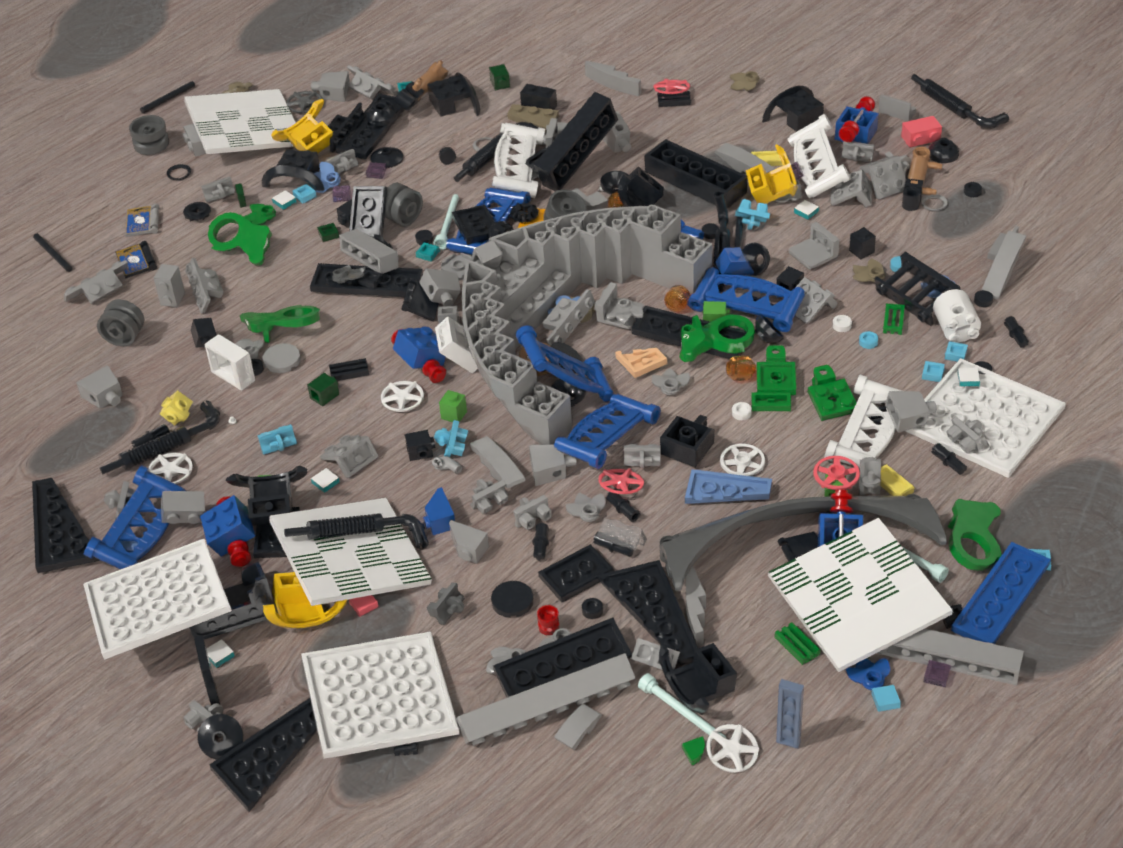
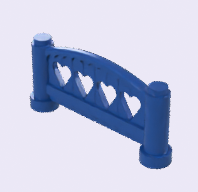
M487 188L485 190V198L476 206L485 205L489 213L494 216L492 218L495 222H506L511 215L512 206H516V203L522 204L523 201L524 203H529L531 195L526 191L519 193L497 188ZM492 203H498L501 206L489 209ZM458 230L456 238L448 239L446 247L453 252L472 255L474 248L489 242V240L467 245Z
M711 267L706 271L695 293L690 295L687 304L692 310L701 312L703 311L704 301L726 302V308L755 315L762 314L765 317L774 319L773 326L777 330L789 332L793 325V318L805 297V291L800 287H795V289L790 291L775 283L750 276L720 275L718 269ZM723 283L726 286H732L725 292L719 293V284ZM740 287L743 290L748 289L749 292L736 297L735 289ZM757 291L760 294H767L756 302L753 301V292ZM775 295L777 298L783 297L784 299L772 306L769 297Z
M530 325L522 326L517 330L516 338L523 345L534 369L539 372L547 370L554 376L577 388L598 393L605 402L610 401L614 392L602 371L603 366L599 358L590 357L582 362L537 341V334Z
M613 394L609 404L584 417L572 429L567 438L558 437L555 440L554 447L562 453L588 462L593 468L600 469L606 461L607 453L605 449L643 419L645 422L654 425L660 417L661 408L654 404L647 405L620 394ZM615 411H622L625 416H614L611 414H614ZM605 419H610L614 424L600 423H603ZM593 428H600L603 433H590ZM586 436L592 442H579L578 440Z
M141 465L133 479V483L138 485V488L103 540L93 536L85 548L84 555L91 559L95 557L120 570L137 564L138 560L157 544L169 523H162L161 509L155 508L149 498H161L162 491H186L184 490L185 488L150 472L149 468ZM139 512H154L157 516L153 517L152 523H147ZM144 526L147 528V531L143 532L144 536L142 538H138L130 527ZM120 541H136L138 545L130 553L125 550Z

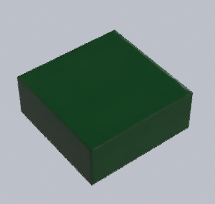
M242 183L235 184L240 208L247 207Z
M334 222L317 227L322 242L339 238V232Z

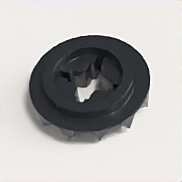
M523 201L522 204L516 203V206H512L510 214L518 222H530L537 218L538 209L531 202L524 203Z
M205 202L191 203L183 210L185 219H189L190 222L204 220L211 213L210 206Z

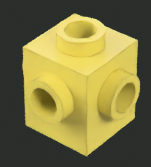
M177 390L163 401L160 415L173 425L180 421L184 422L190 414L188 410L193 401Z

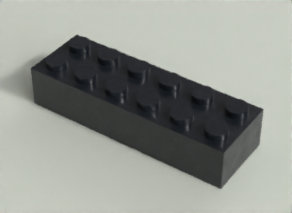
M594 92L581 109L577 111L571 121L567 123L561 133L557 135L551 145L547 147L542 156L536 160L534 167L543 186L553 191L561 190L616 124L618 117L611 98Z
M667 139L644 155L646 173L715 204L713 193L718 190L724 191L727 209L747 193V175Z

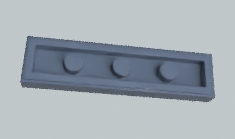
M781 679L779 683L776 742L793 748H799L801 743L804 685Z

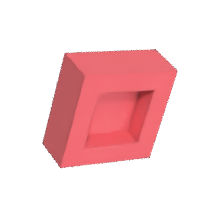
M372 595L349 599V604L360 617L378 608V602Z

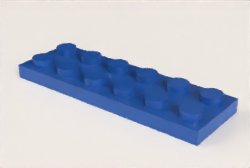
M1011 542L954 621L951 631L965 638L995 644L1049 567L1051 559Z

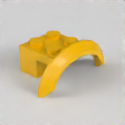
M320 99L313 102L307 114L294 125L281 131L274 130L271 134L272 139L275 141L288 139L298 151L308 150L317 152V154L328 147L333 131L323 121L318 123L315 120L323 107L324 100Z
M777 144L775 145L776 151L783 166L766 173L762 164L746 170L750 190L757 204H767L789 193L791 196H795L797 191V182L784 148Z
M295 572L274 574L272 595L278 613L275 611L274 604L263 605V612L271 623L279 627L306 628L325 623L334 618L346 606L347 600L336 601L324 613L321 604L311 606Z

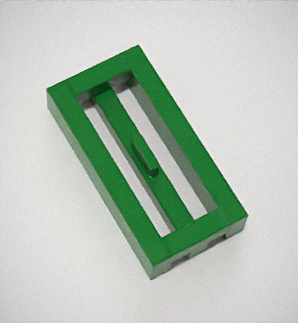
M886 303L883 326L884 334H887V331H891L890 334L898 332V335H902L905 305ZM889 309H893L891 326H888ZM897 310H901L899 327L895 326Z
M751 392L752 411H791V392Z
M792 622L788 624V627L784 626L781 631L777 630L775 632L774 638L802 665L820 655V649ZM785 635L794 643V645L785 637ZM798 649H801L807 656H804Z

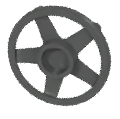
M316 91L294 92L287 99L286 104L289 110L293 112L307 113L309 110L305 109L309 108L316 101L311 100V98L316 96L320 100L322 97ZM294 97L298 99L296 101L290 102ZM298 105L301 111L292 109L290 106Z

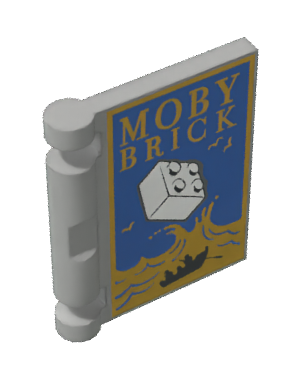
M154 203L150 206L127 209L125 236L129 237L148 233L156 234L158 232L159 204Z

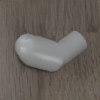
M448 456L435 457L432 460V465L437 470L450 469L455 474H459L462 470V466Z

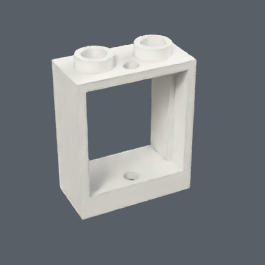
M447 317L435 327L439 353L473 373L478 367L470 353L464 326Z
M219 334L205 343L212 373L241 391L255 381L249 352Z

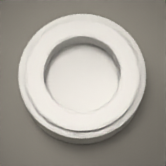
M846 315L834 317V330L847 332L851 329L852 320Z
M738 402L732 407V416L737 420H747L752 415V408L748 403Z

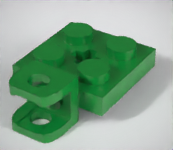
M768 346L766 349V362H757L756 365L757 392H791V395H796L795 362H786L784 346Z
M829 365L815 367L813 370L812 386L808 387L807 392L820 420L824 421L852 414L857 403L845 378L836 380V375ZM820 371H825L827 374L823 375ZM831 397L836 398V402H833V400L829 399Z

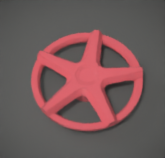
M667 78L654 85V90L662 94L683 93L690 88L687 80H668ZM665 87V91L658 90L657 88Z
M828 456L817 462L813 475L822 488L850 490L858 482L860 470L857 464L849 458ZM834 459L833 464L829 468L819 466L826 460ZM840 459L851 463L854 468L845 469L840 464ZM817 471L828 474V477L822 481ZM856 473L855 479L849 483L845 475ZM834 480H838V481H840L843 485H842V486H834V485H830V483L833 482Z
M631 468L627 470L604 469L598 478L602 488L616 494L636 493L644 485L643 478L633 472ZM606 475L612 478V480L602 482L603 477ZM629 475H632V476H634V477L637 478V479H632V478H628V477H629ZM629 483L640 485L637 489L631 491L628 489ZM613 485V487L617 489H622L623 491L613 490L611 488H608L607 486Z

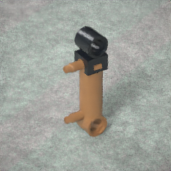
M439 60L438 63L435 61L427 72L415 82L411 81L405 89L398 93L394 102L406 111L414 107L421 97L428 92L427 84L444 80L448 75L449 71L442 66L443 61Z
M916 147L913 150V157L902 197V207L907 211H915L919 208L922 194L936 195L937 192L936 189L926 188L923 185L927 169H942L943 164L929 162L930 150L926 147Z

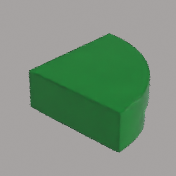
M703 736L682 743V749L691 765L699 762L704 753L705 740Z

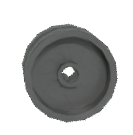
M145 115L133 120L129 125L133 147L136 152L144 155L156 154L165 150L169 145V137L163 118L156 115Z
M399 182L392 183L387 187L385 218L404 227L414 223L422 210V195L420 192Z
M557 190L549 198L543 215L544 221L586 211V203L578 193L571 190Z
M116 299L106 306L104 313L97 322V330L107 342L116 346H129L135 341L138 332L144 325L145 318L142 311L135 304L126 300Z

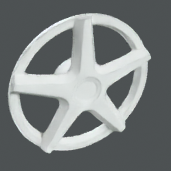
M415 381L390 382L381 393L382 404L387 409L395 412L412 410L424 398L423 389ZM399 385H409L403 390L397 387ZM417 388L420 396L410 394V392ZM390 389H392L395 393L394 395L385 397V394ZM395 400L399 409L388 406L386 402ZM410 400L418 401L415 405L404 408L405 404Z
M750 444L729 446L720 456V466L729 474L753 476L762 471L765 465V456L762 451ZM737 447H749L753 450L749 453L740 452ZM731 449L735 459L723 460L726 452ZM757 453L761 455V464L751 461ZM726 465H737V472L730 470ZM745 467L755 468L754 471L743 473Z
M185 453L159 454L150 464L149 471L154 474L163 473L165 479L170 482L178 473L186 474L183 478L173 482L178 484L191 474L193 465L191 459ZM168 457H178L173 462H169L166 459ZM185 459L189 464V470L178 467V465ZM159 461L163 465L161 468L152 470Z
M740 724L722 725L712 731L708 737V756L718 768L732 773L745 771L757 759L759 751L757 741ZM727 729L735 730L731 739H726L718 733ZM741 733H744L751 740L753 746L740 744ZM713 738L723 746V749L714 756L711 753V741ZM754 753L752 760L743 767L740 754ZM725 757L732 759L736 769L726 768L717 761Z

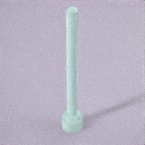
M457 194L452 196L441 233L434 240V245L439 246L440 250L447 248V234L453 219L452 212L455 211L459 200V195Z
M902 547L916 565L929 572L932 579L941 583L947 577L949 571L947 567L942 564L933 565Z
M647 673L640 679L638 688L643 692L654 693L709 736L715 730L713 726L659 687L656 678L651 674ZM721 732L718 733V734H720L721 736H723V737L726 738V736L723 735Z

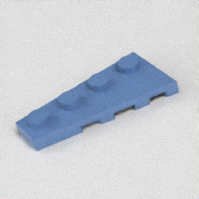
M692 469L685 495V504L769 499L772 479Z

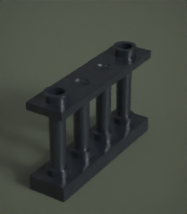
M905 251L900 256L901 268L886 281L879 277L874 278L876 291L899 305H905L907 311L915 315L921 322L931 326L933 324L932 312L934 311L933 304L935 300L926 308L918 303L933 290L944 293L954 289L961 290L960 286ZM906 272L914 275L899 290L891 286ZM919 281H924L928 284L913 299L905 295Z

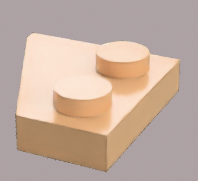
M658 348L636 349L631 354H622L621 351L615 352L616 359L634 378L667 364V358Z

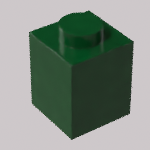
M505 64L489 67L490 81L494 90L510 88V76Z
M322 373L307 384L310 399L321 406L326 405L339 395L338 381L326 373Z

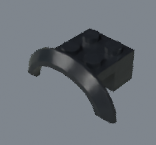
M458 72L455 73L454 77L427 84L429 101L440 117L456 113L454 101L468 97L471 98L474 113L476 116H479L481 107L475 89L469 79Z
M803 85L794 86L781 92L771 100L764 111L762 123L770 120V115L777 106L787 113V126L797 132L823 115L824 104L814 98L812 90Z
M285 150L278 164L268 169L263 175L262 187H270V181L275 177L291 176L306 181L316 191H324L323 183L313 174L320 171L317 152Z
M639 166L628 176L624 174L618 184L619 199L624 207L654 205L664 194V187Z
M296 466L289 472L259 477L232 474L226 478V482L233 486L249 488L248 511L249 519L253 526L271 524V515L293 512L291 483L307 475V468Z
M661 643L659 659L664 676L678 699L689 709L697 713H704L709 708L710 704L708 701L735 691L737 672L714 643L694 650L693 663L675 670L672 669L668 648L664 643Z

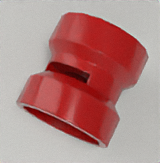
M545 605L538 609L539 631L544 635H553L560 628L558 609L552 605Z

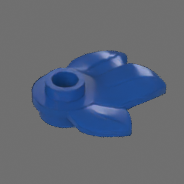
M866 658L856 663L855 668H847L846 673L852 681L861 683L866 689L872 690V688L883 687L884 678L890 674V664L886 658L878 660L875 664Z

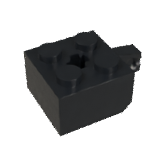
M701 414L695 421L676 416L660 437L661 455L696 468L714 444L715 429L707 427V417Z

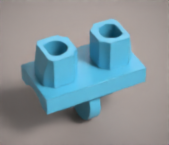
M743 199L735 212V216L742 217V223L747 224L748 230H752L753 226L759 227L760 222L765 223L769 219L770 213H767V204L758 203L756 210L750 209L752 201Z
M453 420L450 431L442 428V430L436 431L434 435L435 441L440 446L446 444L444 456L450 457L451 454L462 456L468 430L459 428V421Z
M291 424L258 435L263 455L277 450L283 451L284 448L297 444Z

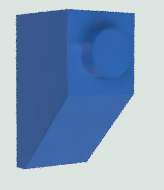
M740 247L724 248L716 260L721 275L754 274L748 258Z
M442 487L436 490L425 506L426 516L423 517L426 529L430 528L432 535L450 531L449 522L451 520L455 521V515Z

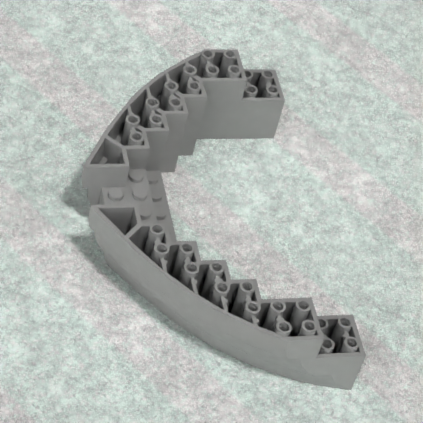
M656 205L603 208L576 212L533 223L491 237L489 241L493 240L502 250L503 255L499 267L494 270L466 259L462 287L463 326L470 353L486 384L519 426L540 445H554L558 437H566L572 430L570 395L537 382V371L532 363L516 356V349L521 345L516 338L517 330L526 325L532 326L535 330L549 315L548 310L556 306V298L562 295L569 296L581 283L598 288L608 278L623 284L633 274L690 296L695 293L706 271L712 267V243L682 233L681 215Z

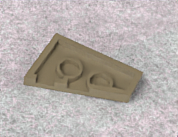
M512 104L507 116L509 120L517 123L528 122L533 123L537 127L545 128L546 133V125H549L551 118L558 119L559 111Z

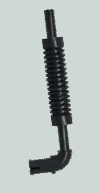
M916 74L911 76V80L921 86L920 90L961 118L969 117L980 127L996 128L1009 121V116L1005 112L991 118L980 117L972 112L971 105L933 80H923Z
M516 123V125L538 129L533 123ZM499 133L462 165L463 170L454 176V180L459 182L466 175H474L495 157V150L503 133Z
M722 190L713 193L718 213V223L720 224V228L715 231L713 267L718 269L716 260L724 248H730L731 232L727 229L729 222L728 209L724 191ZM723 283L718 285L719 291H723Z
M206 400L207 405L203 401L200 409L206 415L204 423L188 430L185 426L176 429V431L173 430V433H166V435L157 437L156 440L152 439L149 443L145 442L142 446L138 445L135 449L132 448L128 452L124 451L118 454V460L99 468L102 475L122 466L127 470L132 468L133 465L136 466L137 463H143L147 459L150 460L154 456L157 457L161 453L164 454L168 450L171 451V448L175 449V447L178 448V445L182 446V444L185 445L191 442V436L207 429L211 430L218 425L220 420L219 410L215 409L210 401Z
M381 513L356 517L307 521L306 527L284 529L285 537L307 535L308 539L311 540L338 537V535L372 533V531L382 532L384 526L403 524V526L409 527V531H412L417 549L421 548L420 544L422 549L429 545L424 531V524L410 514L383 518Z

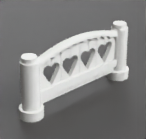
M826 114L819 116L818 120L795 132L788 138L790 145L794 147V161L797 172L807 185L805 192L809 198H814L841 182L845 183L851 180L844 164L837 165L826 134L827 131L833 128ZM813 141V143L807 149H805L803 144L805 142ZM817 151L814 154V156L808 160V156L806 154L809 152ZM821 161L815 169L811 170L810 164L812 162ZM816 172H824L819 179L815 180L813 175Z
M506 122L502 123L500 133H503L497 144L494 157L497 176L493 177L492 186L519 193L526 191L530 193L531 198H535L538 181L531 180L532 168L525 163L526 159L535 154L536 144L542 145L545 128L538 127V129ZM511 138H515V139H517L518 141H520L521 143H520V144H511V143H510V142L512 141ZM509 148H513L521 154L510 155ZM508 159H512L518 164L510 166L507 164L509 162ZM506 170H511V171H513L514 173H516L517 175H515V176H506V175H505V174H507V171H506Z
M859 375L854 393L859 394L860 397L840 442L830 440L825 457L843 456L854 461L859 468L862 458H878L890 443L896 428L888 410L882 412L874 404L886 403L889 391L902 390L868 380V377ZM882 416L884 419L881 420V425H876L868 417ZM876 429L878 432L875 433L876 438H870L862 430ZM869 442L872 446L869 447V452H865L856 443ZM840 459V462L852 465L851 463Z

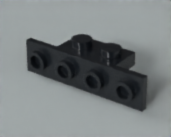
M359 102L348 117L337 114L328 125L333 131V136L330 138V152L333 153L341 140L364 113L362 103Z

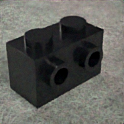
M526 84L520 92L522 106H534L555 110L557 107L556 89Z

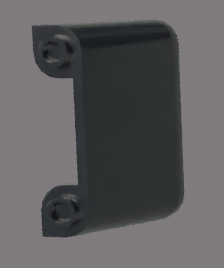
M259 562L247 565L242 569V584L224 589L232 611L189 627L194 638L203 635L205 640L268 620L263 612V605H272L274 602L267 578Z

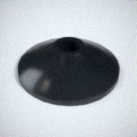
M395 147L379 148L370 156L371 163L379 168H391L397 166L403 160V152Z
M215 714L208 717L201 724L197 740L202 752L208 757L217 760L241 744L244 736L242 727L235 718L227 714ZM217 733L223 735V741L218 742L215 739Z

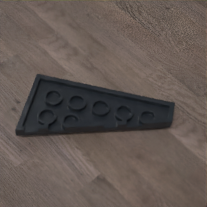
M53 478L32 481L35 568L37 573L100 561L95 557L91 559L84 555L89 539L84 534L82 527L61 495Z
M660 560L599 575V581L660 645L664 643L667 648L680 652L677 660L679 665L693 662L694 650L698 649Z
M308 698L209 764L211 771L248 812L252 810L317 731L311 699Z

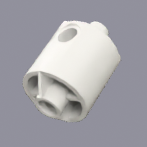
M954 289L946 291L937 297L933 304V310L945 337L950 342H964L979 336L981 321L966 292Z

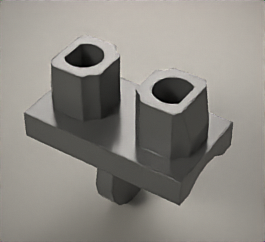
M452 582L448 588H441L438 592L439 600L436 603L430 602L427 606V611L431 617H436L441 625H445L454 612L461 613L465 608L463 603L465 598L458 591V584Z

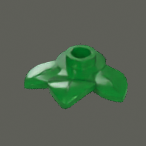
M251 204L250 209L252 213L243 217L253 224L261 225L276 216V210L271 205Z

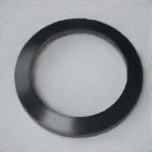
M178 164L170 167L166 174L171 180H182L191 174V169L187 165ZM183 168L188 171L187 175L181 178L170 176V173L175 169Z

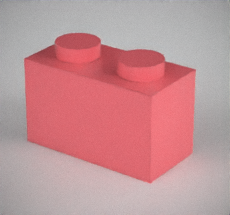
M934 116L903 122L901 137L909 148L940 140L942 126Z

